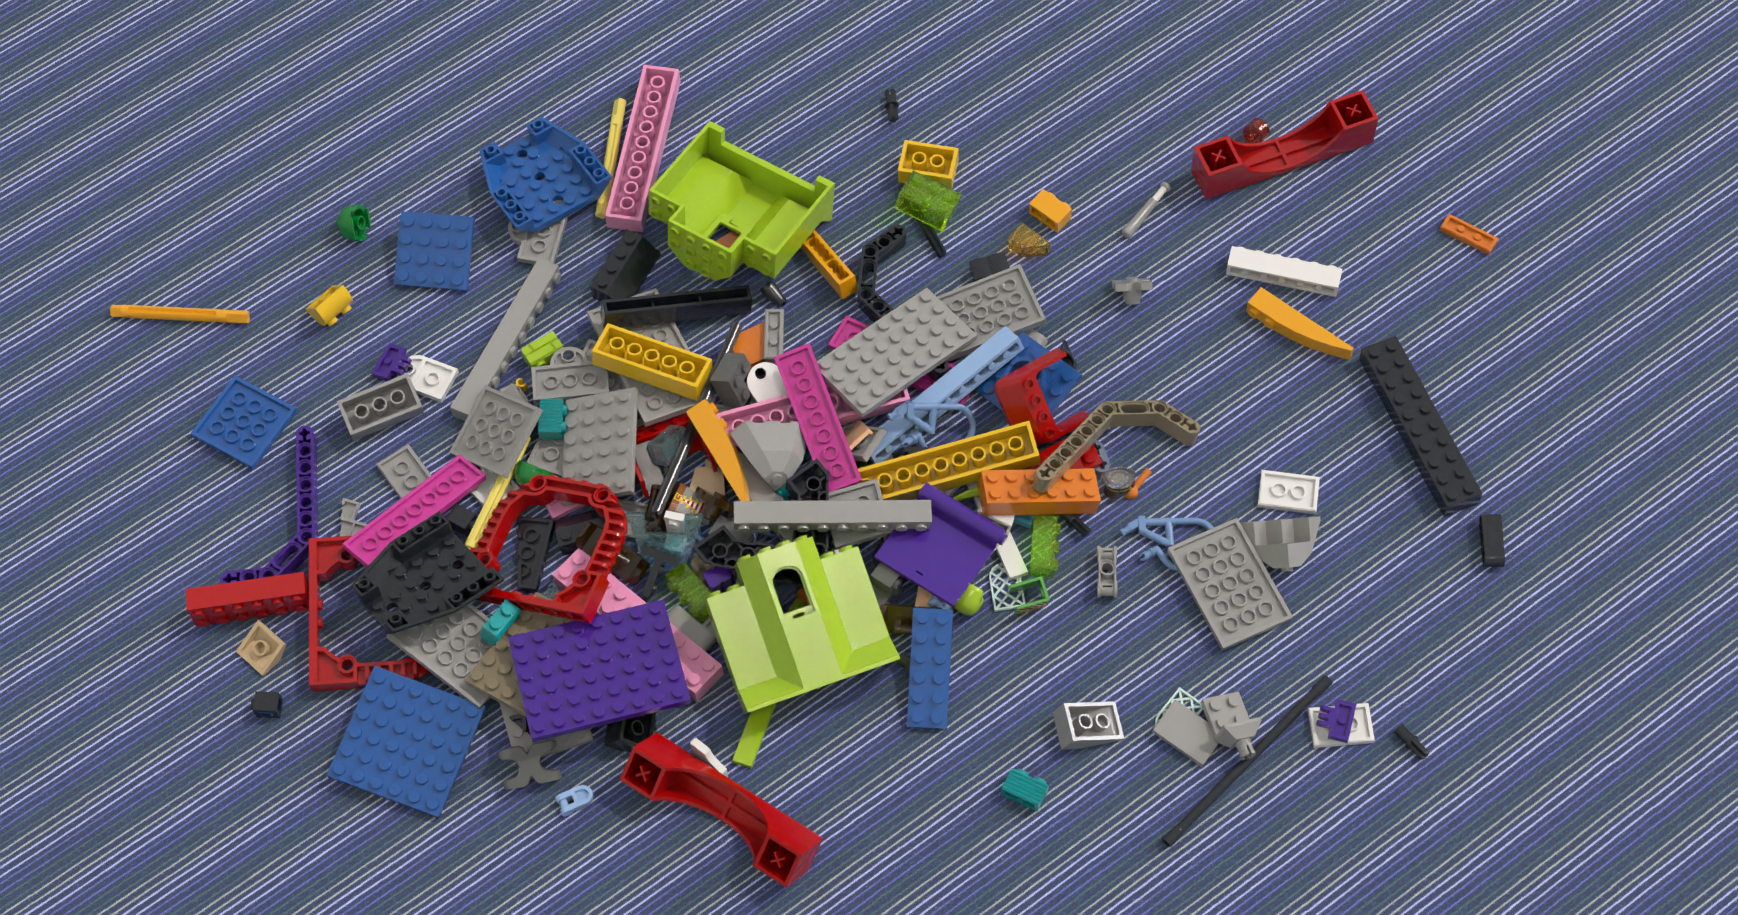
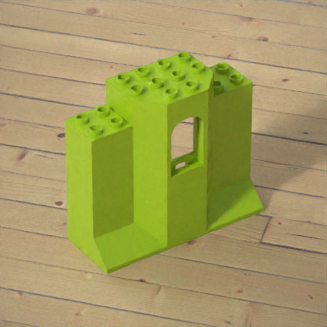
M709 121L649 189V215L668 224V246L683 265L695 270L704 277L714 281L729 278L742 263H745L748 267H752L764 275L775 279L820 222L832 220L835 183L819 175L815 179V185L725 141V128ZM721 225L740 234L730 248L710 239Z
M807 535L796 538L792 543H790V540L778 543L772 550L769 546L760 549L755 556L751 557L749 554L738 558V562L734 567L741 587L739 584L728 587L726 589L727 592L721 593L718 590L707 595L708 598L704 602L743 714L900 659L889 636L858 546L853 548L852 545L840 548L837 554L831 551L819 557L813 537L807 538ZM793 569L800 576L810 605L783 614L773 585V578L781 570ZM801 612H804L805 614L804 616L795 619L793 618V615Z

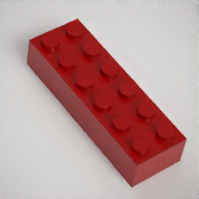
M304 572L189 588L186 589L187 612L194 624L200 627H206L214 623L226 624L229 621L235 620L246 621L249 618L255 617L266 618L268 615L275 614L286 615L289 612L295 611L305 612L309 610V582Z

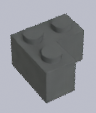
M725 353L709 380L722 403L727 407H743L751 395L744 379L752 366L743 353Z
M879 563L870 575L880 608L882 604H891L894 599H898L903 589L901 575L884 564Z

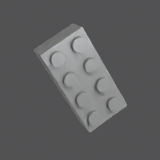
M408 373L337 401L353 441L424 413Z

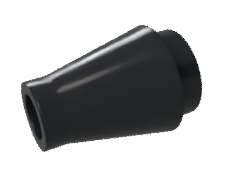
M768 281L760 290L764 298L779 308L783 307L788 301L776 283Z

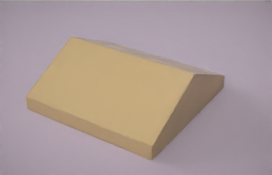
M257 620L236 652L264 676L281 660L286 643L260 620Z

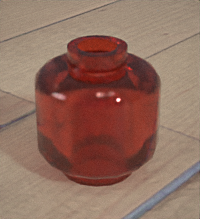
M1260 118L1252 119L1243 128V136L1248 143L1263 142L1270 134L1268 124Z

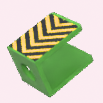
M1042 576L1012 584L1008 587V594L1035 586L1039 587L1041 593V600L1017 606L1014 611L1015 615L1048 606L1050 599Z

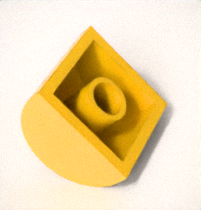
M332 285L305 310L322 326L327 324L332 326L337 322L336 316L340 312L345 314L352 308L350 304L353 302V299L344 285Z

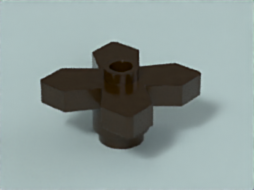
M697 486L694 493L706 501L702 508V516L715 522L723 509L733 514L734 505L725 499L726 496L716 491L712 494Z

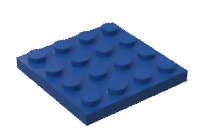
M401 211L393 284L468 291L475 218Z
M234 376L190 434L193 438L254 470L297 413V409L249 382Z

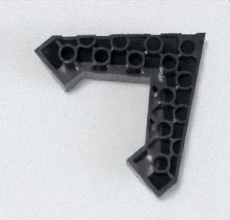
M816 458L788 478L785 489L795 501H828L829 472ZM723 525L693 546L692 549L705 564L735 570L734 565L738 562V558L749 554L752 557L760 549L770 546L772 550L776 546L768 543L744 542V540H737ZM793 530L792 542L798 537L807 535V538L813 537L819 557L828 553V531L809 530L807 532H799ZM793 569L781 570L773 578V580L803 586L798 572Z

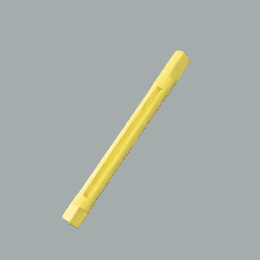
M622 98L614 101L603 166L611 174L612 179L597 200L595 216L601 219L605 218L613 187L626 100Z
M531 437L528 438L508 479L498 475L465 542V545L470 550L471 547L477 548L478 540L482 538V532L486 529L487 522L492 517V511L498 507V502L502 500L515 473L517 463L522 459L531 441Z

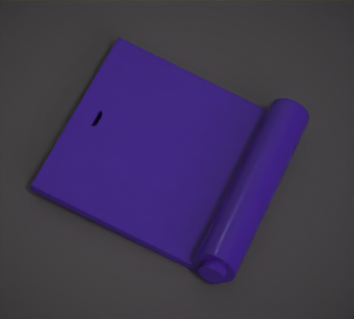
M925 483L919 491L916 500H931V528L926 531H917L916 529L897 531L894 529L875 554L874 559L954 607L999 545L1002 546L1008 536L1005 535V529L932 485Z

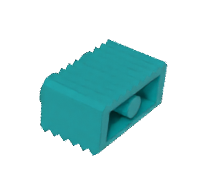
M563 398L540 399V409L543 410L538 423L540 440H563V433H566L567 430L566 422H564V416H567L568 412L567 405L564 404Z
M504 600L492 616L487 619V622L482 625L480 638L491 646L496 645L508 628L519 617L521 610L508 600Z
M1012 768L1002 786L1001 795L1038 812L1048 793L1049 785L1042 778L1036 777L1034 779L1028 776L1026 771Z

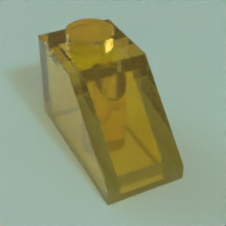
M1024 223L1008 237V248L1011 252L1017 253L1021 257L1048 256L1050 254L1051 244Z

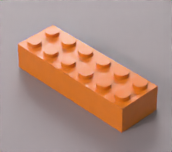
M1094 468L1068 469L1044 493L1036 491L1032 486L1037 469L981 470L977 482L983 516L1096 514L1101 502Z

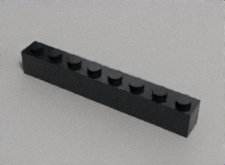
M749 285L608 299L601 300L600 316L603 328L605 329L607 323L617 327H629L751 314L753 298Z

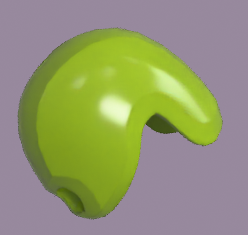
M970 584L954 608L962 614L973 616L983 604V590Z

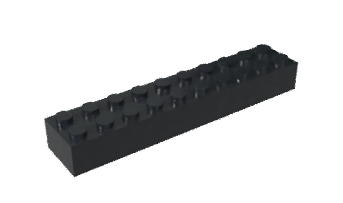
M1394 336L1362 348L1359 361L1443 516L1445 517L1479 504L1483 493L1398 338Z

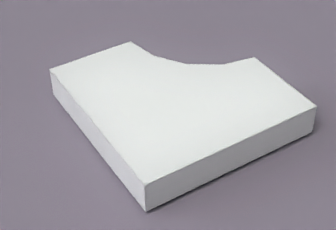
M694 738L690 742L693 756L728 777L727 768L713 755L710 748L697 738Z

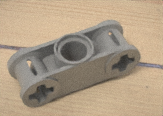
M1097 546V598L1101 596L1117 598V546H1113V548ZM1108 570L1111 573H1104L1103 571Z

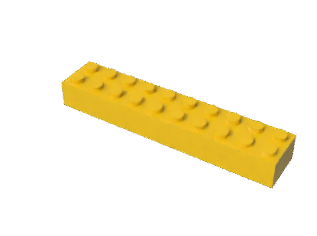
M1026 421L862 467L858 470L863 482L874 479L878 480L883 500L917 499L918 493L925 483L932 485L940 491H945L977 482L981 470H1020L1041 464L1030 422Z

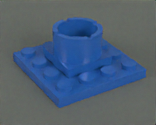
M1021 332L1018 336L1024 349L987 378L976 390L979 395L1001 411L1003 410L994 391L995 383L1006 375L1050 352L1024 332ZM1061 359L1040 370L1036 375L1052 415L1082 377L1081 373Z

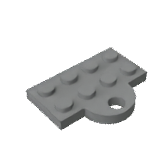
M556 200L554 203L559 204V203H561L562 201H561V200ZM569 215L537 233L514 230V225L510 221L508 224L509 236L515 244L520 245L517 261L535 265L538 258L555 264Z
M564 347L556 351L551 358L550 365L531 367L534 404L540 403V399L563 398L565 401L610 392L608 370L593 365L592 361H588L586 354L576 347ZM567 354L574 355L570 360L564 359V356Z

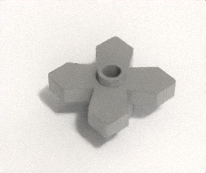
M1126 277V280H1111L1112 289L1115 292L1123 291L1125 304H1140L1142 290H1153L1152 281L1149 278L1137 279V277Z

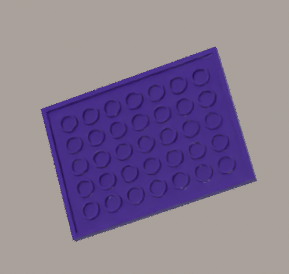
M664 599L596 615L591 624L572 621L508 637L532 743L691 704Z

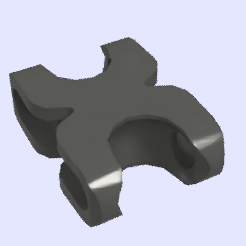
M545 740L535 742L531 745L528 753L521 746L499 750L497 754L501 760H514L519 766V773L504 781V789L525 787L529 784L531 776L538 783L559 780L562 777L560 770L546 769L540 762V757L543 753L555 749L556 741Z

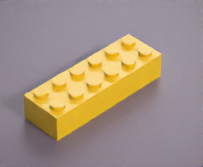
M607 323L592 349L593 365L695 401L700 397L712 370V359L609 323Z

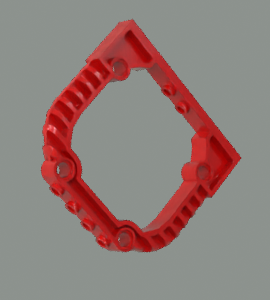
M553 474L549 476L535 475L529 483L520 485L521 489L510 491L505 499L498 502V507L492 511V517L488 520V525L482 532V538L478 540L477 548L471 547V552L488 569L493 567L499 572L501 565L497 557L513 523L520 513L533 504L547 505L554 500L592 506L599 516L605 518L603 532L585 570L577 571L572 578V584L556 593L553 600L538 598L533 594L523 595L518 591L499 590L497 586L476 600L501 605L504 600H508L521 610L591 624L610 583L607 577L611 573V568L615 564L616 557L621 551V546L626 540L625 537L628 533L627 517L619 505L618 498L605 484H593L586 480L576 481L569 477L559 478Z
M352 536L309 538V686L312 692L360 689V686L367 684L374 666L415 681L430 673L412 657L395 661L357 663V660L352 655H343L339 658L326 647H320V629H323V618L320 617V611H323V600L320 599V581H328L341 568L353 570L357 567L359 561L352 556L349 560H344V557L351 554L343 548L342 543ZM353 665L350 670H344L345 666Z

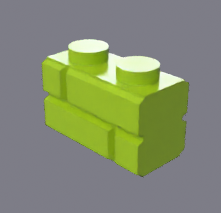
M551 331L520 350L523 359L531 369V367L548 365L554 353L564 347L554 331Z

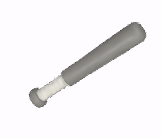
M1167 182L1160 184V189L1145 203L1124 227L1122 235L1125 238L1133 236L1156 207L1157 202L1164 193L1170 191L1171 186Z

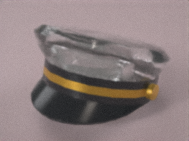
M1122 466L1113 467L1105 471L1101 475V480L1106 485L1104 488L1105 496L1110 499H1117L1127 494L1135 485V472L1128 467Z

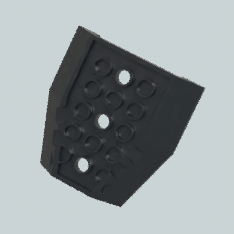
M438 511L391 541L351 586L372 618L387 634H394L456 613L502 583L504 578L493 567L488 569L453 533L450 522ZM458 565H463L461 569H454ZM425 586H430L428 590H421ZM393 607H397V610H396V611H394V612L389 611V609H391V608H393Z

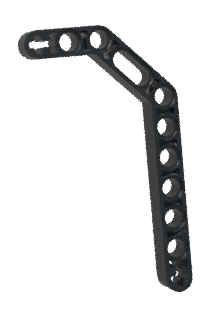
M902 225L892 226L862 248L857 304L859 309L874 323L894 310L875 292L878 264L902 249L906 244L907 231ZM865 271H871L874 274L873 281L869 284L862 281ZM947 360L927 373L933 381L936 382L949 371Z

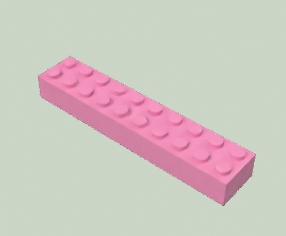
M651 65L643 66L605 214L608 228L627 229L636 232L644 231L649 211V189L656 183L681 82L679 69Z
M826 384L841 425L893 412L904 401H910L907 388H905L862 418ZM788 395L717 413L718 417L723 418L727 423L728 428L726 430L740 453L742 450L730 432L742 422L764 423V421H779V423H790V421H798Z
M578 548L552 574L555 585L561 590L570 586L574 574L579 570H585L591 557ZM610 573L607 577L610 583L595 616L646 604V602ZM670 623L689 695L698 702L724 675L723 667Z

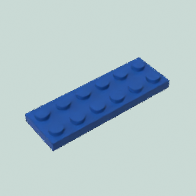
M913 608L907 728L947 730L953 610Z

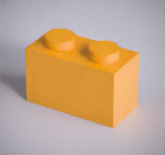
M1044 189L1029 203V214L1057 233L1071 219V207L1067 203L1058 200L1053 193L1047 192Z

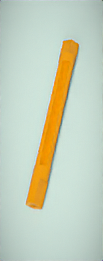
M112 305L110 307V315L112 317L248 324L250 321L249 311L140 305Z

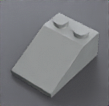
M1115 701L1063 703L1053 711L1061 750L1081 749L1124 740Z

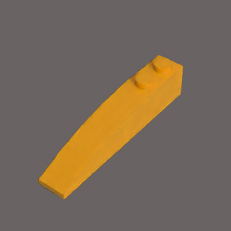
M814 230L801 246L804 253L842 299L857 292L858 287L855 275Z
M1262 287L1248 301L1246 312L1252 318L1261 321L1267 328L1273 329L1281 335L1311 349L1348 360L1352 357L1353 347Z
M704 399L687 410L686 413L739 500L750 501L744 468L737 449L726 430L728 425L723 418L718 417L717 412L719 410L716 405Z

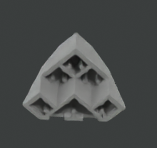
M744 421L730 432L747 459L774 491L785 484L788 478L793 476L803 461L807 444L798 421H790V423H779V421L753 423V421Z
M1320 516L1243 522L1240 524L1261 561L1272 568H1281L1282 572L1293 571V567L1301 566L1312 553L1321 519Z

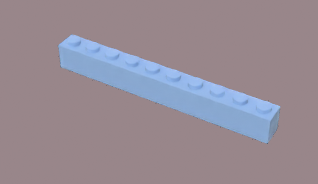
M1007 326L1003 327L929 388L924 390L912 402L958 403L1024 349L1019 337ZM948 410L937 411L936 420ZM914 411V416L928 424L929 411ZM904 415L898 416L892 421H886L879 428H884L887 433L869 459L874 464L886 461L892 456L893 452L902 448L900 444L903 439L923 430L906 420Z

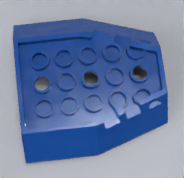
M543 117L527 124L529 134L500 149L496 142H493L479 150L491 197L517 230L534 233L543 230L599 199L612 179L611 174L584 141ZM522 154H526V155H527V156L524 157V158L519 157V156L522 155ZM538 177H544L541 181L536 180ZM556 200H563L559 204L554 203Z

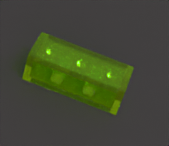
M1034 515L1030 576L1053 578L1054 571H1058V559H1055V553H1059L1060 541H1056V535H1060L1061 524H1057V516Z
M683 562L665 575L668 581L666 586L672 593H677V598L683 606L686 604L689 607L687 609L693 618L697 617L701 622L709 618L710 616L704 601L711 592L687 564Z

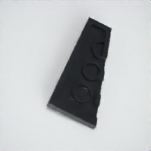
M518 516L517 587L520 591L538 592L555 521L554 519Z

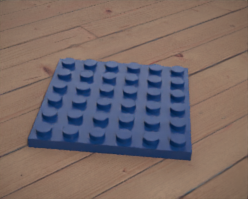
M374 666L326 776L440 819L485 713L486 706L482 705L479 709L467 699Z

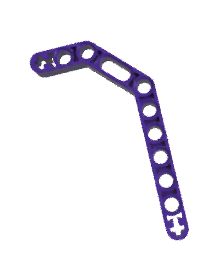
M304 425L296 431L297 534L265 567L227 571L220 577L221 584L291 574L309 557V541H304L307 538H318L317 440L311 427ZM293 552H298L284 567H280Z

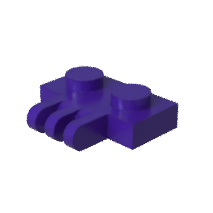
M389 343L373 369L372 376L389 381L393 374L398 376L404 375L405 372L403 370L408 369L406 364H411L412 362L410 358L405 357L406 349Z
M1337 699L1335 708L1321 705L1320 711L1324 713L1318 714V718L1321 720H1317L1316 725L1330 729L1328 739L1348 743L1357 704Z

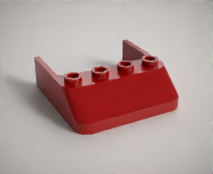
M1057 348L999 379L994 386L995 394L1009 426L1029 421L1036 445L1058 439L1079 427L1090 415L1080 411L1061 423L1055 424L1036 375L1040 370L1067 356L1066 352Z
M684 413L647 427L644 425L637 427L636 445L650 441L658 465L673 460L690 421L688 414ZM697 432L688 454L699 450L704 451L713 472H717L714 457L699 432ZM635 460V476L646 498L649 497Z

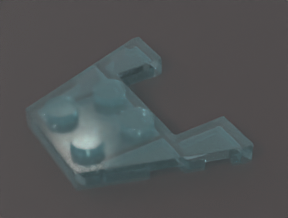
M627 512L626 517L631 525V531L636 539L639 553L643 545L677 556L680 558L678 566L662 561V564L665 565L663 571H685L703 519V514L686 513L685 533L646 532L645 512ZM640 553L650 563L648 570H651L655 558Z

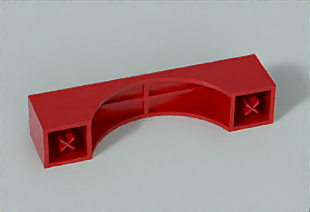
M1361 90L1329 101L1314 118L1281 137L1259 143H1240L1232 140L1229 136H1225L1195 146L1191 172L1206 200L1371 144L1374 141L1379 118L1366 94Z
M659 733L653 734L633 747L619 779L651 801L662 800L683 803L699 808L719 818L744 839L752 853L753 866L786 888L809 871L823 840L821 836Z

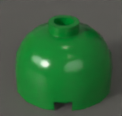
M364 205L346 206L339 213L336 225L341 235L348 240L364 241L368 237L365 231L366 228L371 227V219L368 209L363 208Z
M519 460L515 469V480L519 485L529 483L535 475L549 476L553 474Z

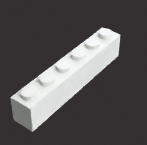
M1234 246L1231 248L1226 271L1227 275L1333 297L1337 296L1342 269L1336 266H1326L1317 262H1307L1298 258H1288L1279 254L1273 255L1260 250L1253 251L1244 247Z

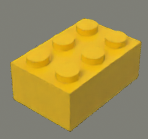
M905 140L898 167V182L952 190L959 160V148Z

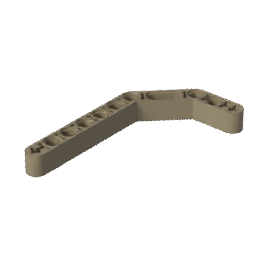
M1161 400L1102 402L1036 470L1032 486L1038 492H1047L1109 427L1156 426L1182 444L1191 446L1197 440L1200 425Z

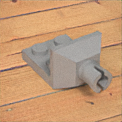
M1239 691L1202 699L1200 703L1215 742L1229 748L1236 747L1241 760L1254 757L1256 753L1252 747L1251 740L1254 738L1262 720L1260 717L1249 719Z

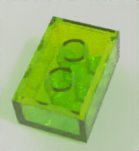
M913 170L898 194L894 208L944 232L958 208L962 194Z

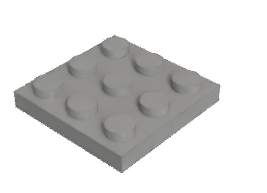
M877 479L829 492V500H883ZM849 529L846 532L831 530L836 550L848 545H855L892 533V529L882 532L876 529H868V531L864 532L857 531V529Z

